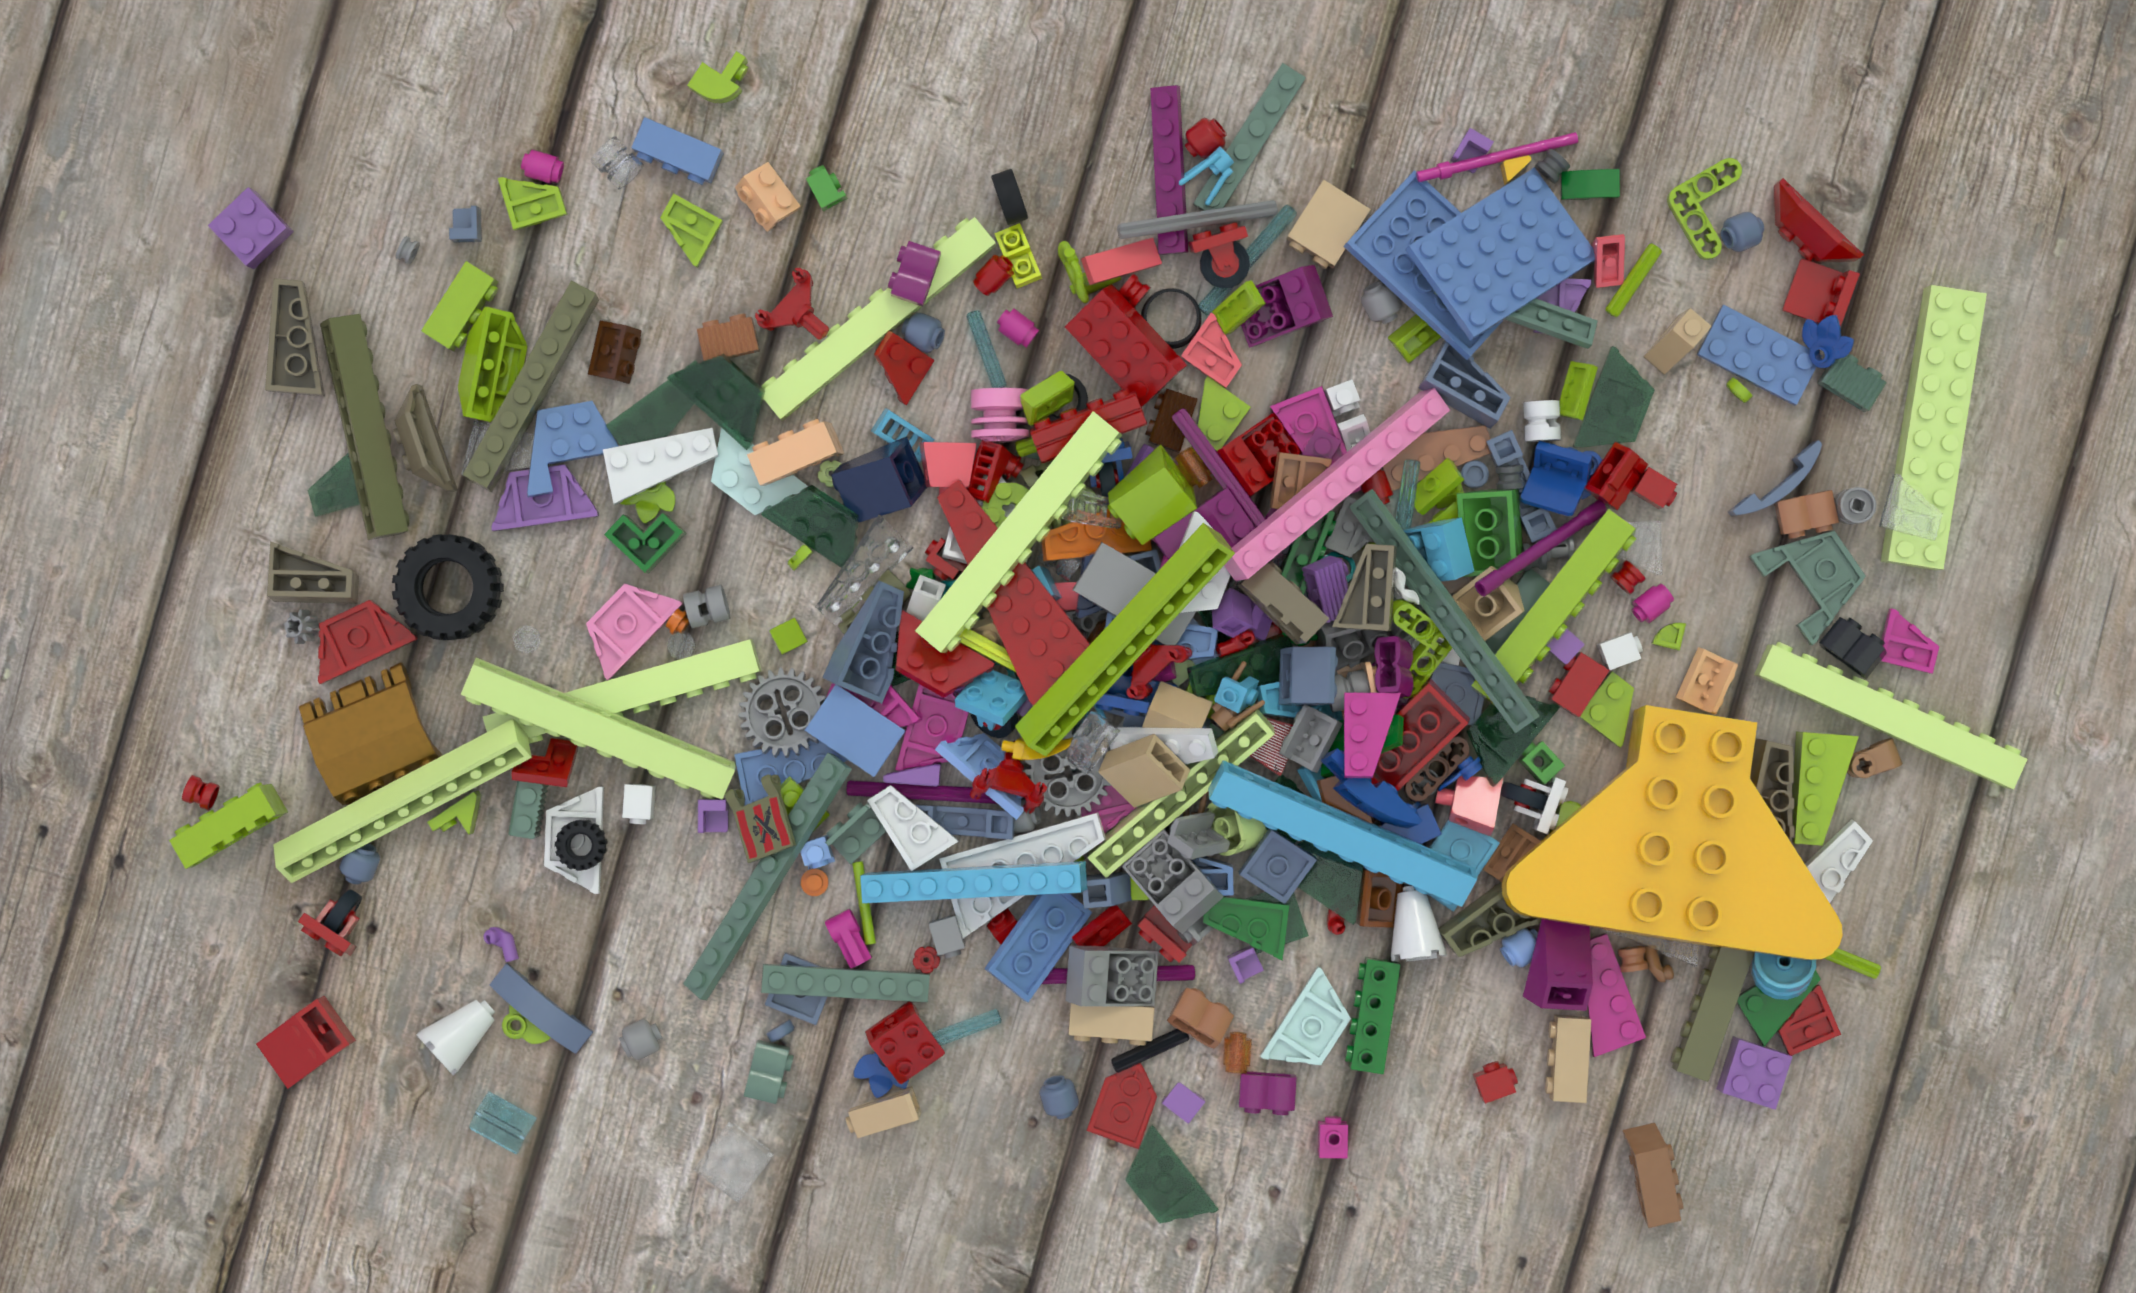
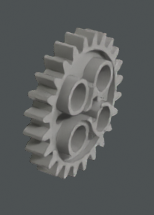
M779 668L777 676H774L773 672L768 670V679L766 680L761 675H758L760 684L757 686L750 682L749 685L753 690L752 693L743 692L744 697L748 701L739 703L740 707L746 710V712L739 713L738 716L742 720H747L740 725L742 730H749L745 735L747 740L755 738L752 744L754 748H758L763 744V754L766 755L772 749L775 758H777L780 751H783L784 756L789 758L790 750H794L796 755L799 756V748L802 746L809 751L808 742L810 740L815 743L819 742L817 738L806 732L805 729L826 699L824 695L818 696L822 692L821 686L812 688L815 684L814 678L812 677L805 682V672L802 671L796 677L793 668L790 669L788 675H785L783 669ZM776 690L780 691L783 705L787 710V717L793 730V735L791 736L788 735L785 721L780 715L781 709L775 696ZM791 690H798L800 692L799 697L795 701L786 700V695ZM763 700H773V706L769 710L764 711L760 709V704ZM801 715L808 717L806 725L803 727L795 726L797 717ZM776 724L782 726V730L777 736H770L768 734L771 726Z
M1080 727L1075 734H1072L1070 730L1062 739L1077 737V740L1071 746L1055 754L1059 758L1056 767L1047 768L1044 766L1043 761L1045 758L1024 760L1027 764L1031 765L1023 769L1026 775L1031 776L1029 779L1035 785L1041 782V785L1044 783L1047 786V790L1043 794V801H1045L1044 811H1048L1053 806L1056 816L1060 813L1061 809L1065 810L1066 817L1070 816L1073 809L1080 816L1081 807L1083 806L1090 812V802L1093 801L1100 805L1101 803L1097 796L1099 794L1107 796L1108 793L1103 786L1111 785L1098 772L1104 760L1103 756L1108 752V749H1098L1101 740L1097 739L1092 742V732H1088L1083 737ZM1076 748H1082L1086 751L1085 758L1081 761H1074L1070 757L1071 752ZM1086 764H1092V767L1089 769L1073 771L1070 778H1067L1065 774H1059L1050 779H1044V776L1047 774L1063 772L1066 765H1069L1071 769H1076ZM1082 775H1089L1093 778L1092 784L1087 788H1082L1077 784L1079 777ZM1055 782H1062L1066 786L1065 791L1060 795H1055L1050 791L1051 785Z

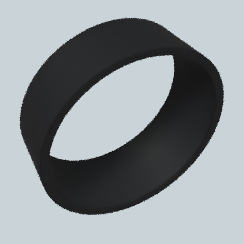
M1167 288L1157 291L1147 299L1141 316L1147 321V310L1150 303L1162 293L1178 292L1188 297L1196 309V324L1192 332L1184 339L1174 342L1165 341L1172 349H1176L1190 343L1200 329L1201 311L1198 303L1190 294L1180 289Z

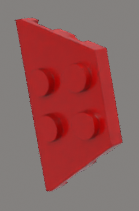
M368 600L319 623L320 646L318 647V658L320 659L318 683L324 684L418 640L417 635L372 600Z
M902 610L897 645L896 671L944 698L955 692L958 687H964L973 682L974 678L993 670L994 662L961 643L952 652L949 650L946 653L939 652L915 632L923 621Z

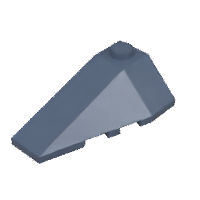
M878 581L834 650L822 678L882 704L894 675L892 663L894 652L897 651L895 639L897 626L900 625L904 591Z

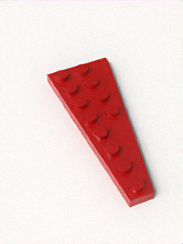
M958 479L937 498L963 556L969 565L998 527L962 481ZM1025 562L1024 564L1018 563L1012 570L1015 575L1006 586L1002 584L995 591L996 599L987 609L1029 702L1034 706L1087 649L1090 643Z

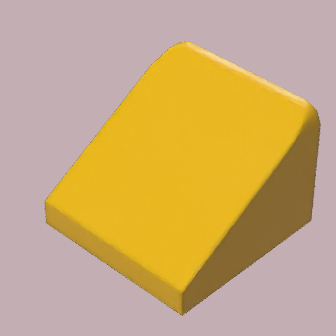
M1527 155L1503 161L1500 168L1504 185L1512 180L1531 161V156Z

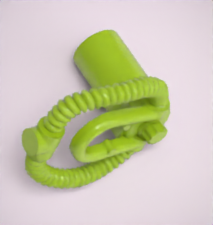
M1067 241L1059 243L1058 255L1065 266L1072 284L1069 288L1072 294H1077L1083 303H1088L1089 294L1122 280L1121 277L1089 285L1086 273H1082L1075 250Z

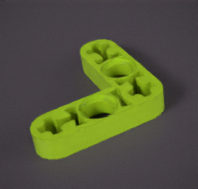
M1734 158L1723 159L1678 185L1667 196L1670 210L1695 253L1703 260L1713 259L1720 254L1722 243L1699 203L1740 178L1742 167L1738 160ZM1724 164L1727 167H1734L1733 178L1726 175L1717 181L1715 176L1724 171ZM1702 177L1708 178L1712 183V188L1707 193L1701 192L1697 187V182ZM1676 192L1687 196V199L1684 200L1687 209L1693 205L1695 210L1689 211L1682 217L1680 212H1683L1685 209L1681 203L1676 204L1674 202V199L1677 197ZM1696 215L1701 219L1702 226L1699 230L1694 231L1687 226L1689 216ZM1707 229L1709 234L1704 235V238L1708 243H1714L1715 246L1712 248L1713 254L1709 251L1703 252L1704 241L1702 238L1696 241L1694 236L1701 234Z
M1398 599L1393 602L1392 621L1420 642L1413 651V661L1410 667V671L1414 670L1418 674L1415 676L1412 673L1413 691L1410 696L1412 697L1420 690L1451 651L1452 646L1427 614L1410 602ZM1402 610L1411 617L1408 621L1402 615H1398V613ZM1421 621H1427L1426 629L1421 633H1416L1417 624ZM1439 637L1444 639L1442 643L1436 642ZM1429 648H1431L1433 651H1435V653L1432 654V653L1429 651ZM1428 656V664L1423 668H1417L1419 659Z

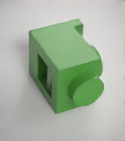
M824 165L809 172L810 177L806 178L823 212L848 199L844 191L838 193L837 189L841 188V185L834 172L829 175Z
M1543 741L1536 745L1531 742L1520 752L1524 757L1519 762L1537 780V783L1545 785L1565 766ZM1535 757L1542 759L1543 764L1541 767L1534 765Z

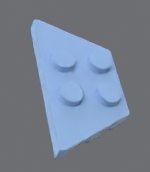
M985 733L977 734L973 737H961L953 743H947L946 740L941 741L935 749L972 782L977 775L981 774L984 768H987L988 771L999 766V763L1004 760L1005 751H1002L1001 747ZM991 788L985 792L987 796L993 799L1016 820L1024 812V807H1021V799L1023 797Z

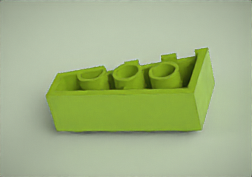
M1796 731L1794 783H1792V798H1794V809H1792L1793 826L1795 829L1794 844L1823 846L1859 736Z
M262 782L257 783L247 789V793L239 798L235 796L224 802V807L214 812V810H211L200 816V822L190 826V824H187L175 831L176 836L169 841L185 869L193 868L288 813L272 784L263 785Z

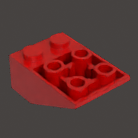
M1272 413L1217 451L1249 497L1273 481L1277 452L1302 454V451L1275 413Z
M322 996L293 1015L256 1043V1045L284 1085L289 1089L354 1043L356 1039L327 998Z

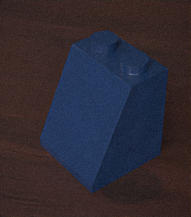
M907 437L840 464L831 474L833 486L836 491H839L843 500L844 511L850 516L853 524L909 508L927 489L924 474Z

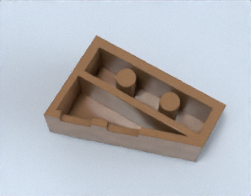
M1655 1123L1623 1130L1624 1139L1627 1140L1630 1146L1631 1155H1629L1630 1164H1633L1636 1178L1634 1182L1642 1216L1648 1228L1681 1221L1679 1210L1684 1209L1681 1195L1676 1193L1675 1185H1679V1179L1676 1169L1671 1167L1670 1161L1675 1160L1671 1144L1665 1143Z

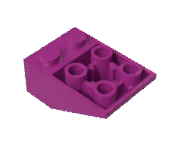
M1315 265L1299 267L1256 285L1266 304L1248 318L1241 327L1248 346L1251 348L1332 318L1333 314Z
M1542 919L1523 997L1544 1009L1586 1011L1593 986L1590 926Z

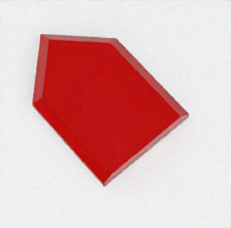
M1142 1063L1105 1078L1086 1131L1139 1149L1157 1100V1095Z

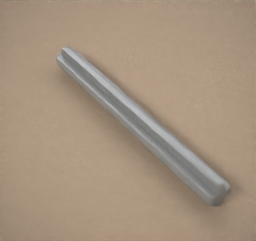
M1271 200L1121 223L1117 226V232L1120 239L1270 217L1276 215L1278 209L1276 201Z

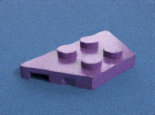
M565 464L548 467L553 493L527 498L529 470L515 471L509 473L506 488L501 496L498 505L499 509L491 528L492 531L598 517L599 512Z

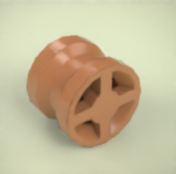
M1645 946L1618 949V956L1622 958L1621 972L1648 969V962L1644 960Z

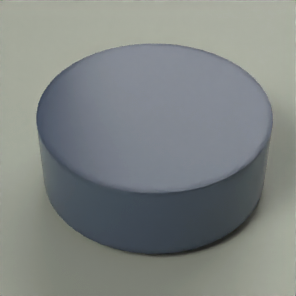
M1476 460L1466 463L1460 472L1464 478L1462 483L1472 489L1482 487L1489 478V471L1486 465Z
M789 1019L767 1032L766 1035L771 1042H775L791 1033L795 1027Z

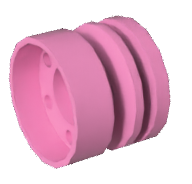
M982 388L971 390V409L983 411V417L971 419V424L984 425V429L972 430L971 438L993 443L1014 442L1022 438H1029V430L1017 429V425L1028 424L1027 419L1016 416V411L1023 410L1020 395L1028 389Z

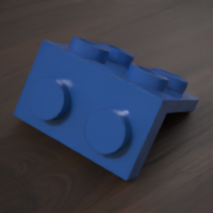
M1539 441L1535 448L1534 467L1521 493V502L1565 516L1574 515L1590 478L1592 456L1552 443Z

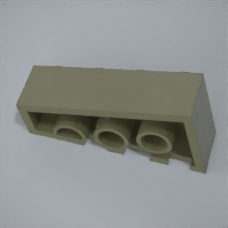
M1499 882L1439 927V931L1451 950L1458 957H1462L1490 945L1493 941L1516 934L1517 931L1528 926L1541 923L1542 919L1514 912L1506 904L1502 896V882Z

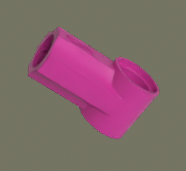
M847 909L825 921L833 941L838 943L850 969L872 958L859 932L861 931L859 924L851 909Z

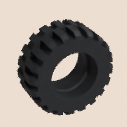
M451 534L432 535L431 538H423L418 541L416 546L409 547L404 552L406 554L404 559H399L396 565L398 568L397 575H393L392 583H395V591H392L393 600H397L398 606L396 609L399 615H403L406 619L404 622L410 628L416 629L417 633L436 640L465 639L485 629V625L488 622H492L496 615L494 613L497 608H500L502 603L500 594L504 592V584L500 581L502 573L495 564L496 559L481 544L463 536ZM445 561L456 562L465 567L470 573L473 582V593L469 603L462 610L451 614L440 613L431 608L425 599L423 591L424 580L428 571L434 565Z

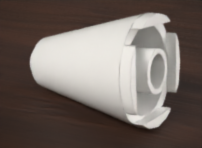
M1413 886L1402 887L1403 892L1397 894L1391 962H1399L1398 956H1400V959H1406V962L1437 958V952H1439V956H1447L1446 948L1427 894L1418 892Z
M474 1000L422 1029L416 1035L454 1076L495 1021L492 1017L495 1011L485 1000L481 1003Z

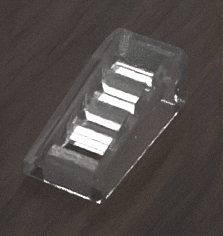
M1083 491L1076 499L1072 497L1065 505L1068 507V510L1062 516L1063 520L1115 529L1121 527L1120 517L1116 519L1110 512V518H1107L1108 497ZM1086 504H1088V512H1085ZM1097 505L1099 506V515H1096Z

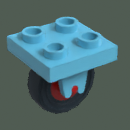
M992 670L989 673L985 672L974 678L973 682L968 684L955 698V707L969 712L974 723L982 732L991 737L1005 738L1016 728L1015 725L1018 723L1017 710L1028 697L1020 680Z

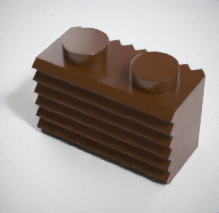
M1167 388L1164 394L1159 393L1154 409L1159 410L1156 420L1150 419L1145 435L1150 436L1148 443L1157 446L1162 445L1163 448L1180 453L1185 436L1173 421L1172 416L1184 408L1192 417L1198 399Z

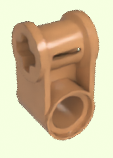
M1893 738L1881 740L1870 745L1868 748L1853 753L1847 774L1856 778H1869L1878 773L1901 766L1903 763ZM1860 761H1864L1865 765L1861 767V770H1857L1856 766L1860 764Z

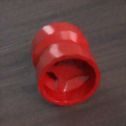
M192 775L183 790L182 801L189 804L195 802L199 804L200 808L209 811L217 799L220 786L213 782L205 783L200 777Z

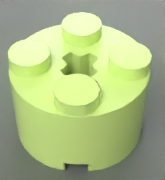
M1210 803L1207 807L1209 808L1207 812L1211 811L1215 814L1211 829L1230 841L1228 851L1218 853L1220 855L1229 856L1254 849L1267 832L1266 826L1261 821L1254 818L1246 819L1233 809L1228 807L1223 809L1213 803Z

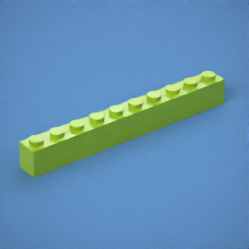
M1202 523L1015 725L1028 747L1047 756L1230 560L1235 552L1220 533Z

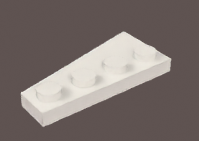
M713 428L603 449L614 505L623 502V500L635 494H640L654 485L663 483L684 471H689L718 457Z
M1110 727L1106 732L1111 750L1155 734L1184 764L1213 759L1218 753L1212 728Z

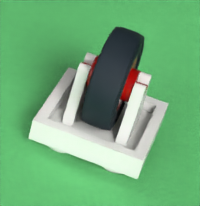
M1556 777L1551 778L1547 786L1525 779L1524 783H1521L1520 786L1504 782L1500 795L1514 800L1515 811L1535 818L1532 829L1548 834L1549 829L1554 830L1557 824L1559 814H1556L1555 811L1558 803H1564L1569 788L1564 787L1566 781ZM1538 789V790L1544 791L1545 793H1544V795H1543V794L1537 793L1536 790ZM1530 807H1533L1538 809V812H1534L1529 809Z

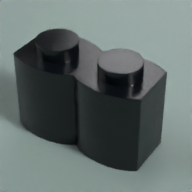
M1839 617L1819 642L1820 646L1858 675L1867 679L1887 654L1886 649L1883 647L1885 642L1873 633L1868 636L1861 632L1862 626L1849 617L1846 621Z

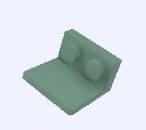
M860 802L847 814L850 819L844 825L840 821L826 833L829 839L825 843L828 846L832 844L850 865L886 832L869 803L864 806Z

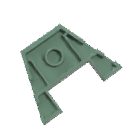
M1835 530L1757 552L1749 556L1763 577L1788 561L1817 603L1819 609L1796 624L1809 645H1814L1818 641L1820 635L1830 625L1835 615L1846 604L1866 577Z

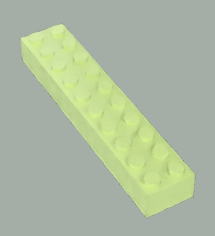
M1936 285L1923 288L1881 562L1930 570H1944L1987 293Z

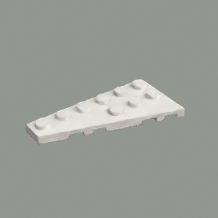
M1097 812L1014 836L1012 840L1004 839L945 856L939 860L942 869L1074 862L1106 840L1099 813ZM1025 895L951 899L962 938L971 934Z

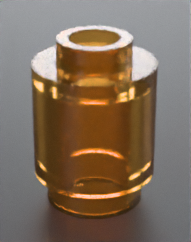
M1192 446L1174 458L1178 463L1176 465L1191 487L1197 485L1198 488H1201L1212 480L1210 476L1212 473Z
M1230 1032V1037H1224L1223 1065H1225L1226 1072L1247 1073L1248 1066L1251 1065L1252 1039L1246 1038L1247 1033Z

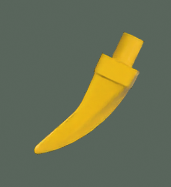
M1022 737L1016 739L1015 742L1003 740L1001 750L1013 753L1012 759H1042L1067 749L1077 740V737L1061 740L1047 756L1028 747Z

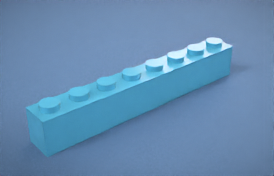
M1086 861L868 872L860 876L862 903L1081 893L1087 890Z

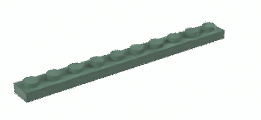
M1374 490L1368 491L1349 506L1377 545H1393L1397 547L1396 568L1405 574V584L1410 590H1414L1417 593L1421 606L1513 731L1517 733L1537 719L1540 715Z
M826 754L788 815L796 846L759 861L683 984L699 999L708 1000L852 769L834 754Z

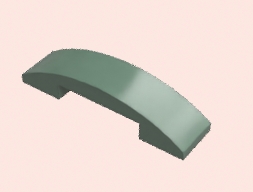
M1533 569L1526 571L1516 583L1525 611L1485 641L1494 654L1498 652L1550 585L1547 580Z

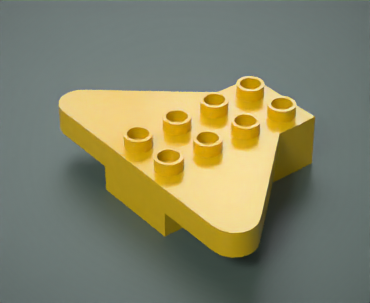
M1649 705L1635 709L1626 768L1518 860L1505 873L1502 881V896L1506 904L1518 914L1598 927L1615 932L1711 947L1732 948L1802 960L1823 959L1832 955L1839 947L1843 936L1842 924L1838 915L1750 779L1757 722Z

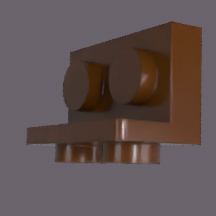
M600 320L588 375L630 384L635 370L634 364L637 351L641 344L640 337L642 331L627 325Z

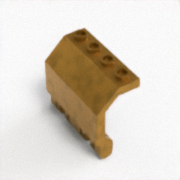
M402 662L391 666L390 672L387 668L381 671L385 689L378 691L375 680L368 676L364 678V681L361 679L340 688L339 693L336 690L330 692V699L334 710L327 713L326 706L320 697L314 699L313 703L309 701L299 706L304 723L303 727L315 764L332 796L342 805H350L361 797L442 756V753L432 744L422 725L411 693L412 686Z

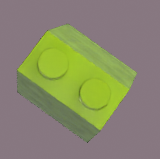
M1162 445L1152 451L1108 493L1109 504L1107 506L1109 511L1116 519L1121 518L1125 523L1124 528L1127 534L1132 539L1137 538L1141 545L1197 509L1192 483Z

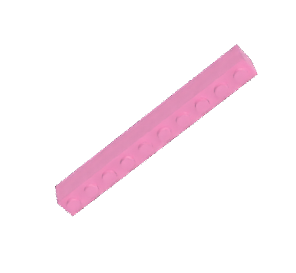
M1432 388L1416 394L1234 545L1232 550L1235 554L1224 565L1235 581L1246 580L1253 576L1447 414L1450 409L1437 390Z

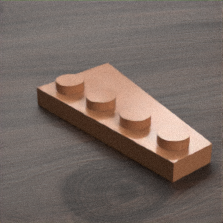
M1486 426L1423 433L1385 464L1382 470H1385L1391 489L1394 491L1422 480L1447 457L1457 467L1490 454L1486 441L1491 438Z

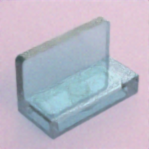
M488 1091L475 1111L469 1128L512 1153L518 1154L537 1118Z

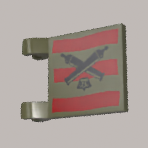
M778 775L762 777L761 783L768 796L745 805V796L741 789H731L725 793V798L733 810L748 863H753L796 846L781 795V780Z

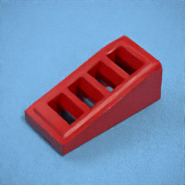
M982 440L978 447L970 484L967 488L976 500L989 503L1012 456V453L1000 444ZM984 475L988 476L987 480L982 479ZM978 486H984V491L978 490Z

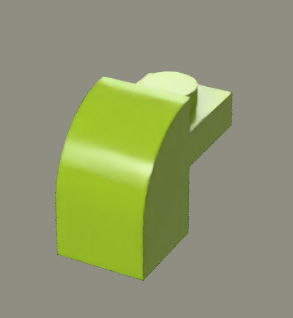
M736 51L722 74L702 62L687 86L691 91L709 102H730L742 92L740 86L735 84V81H741L749 68L746 66L748 60Z

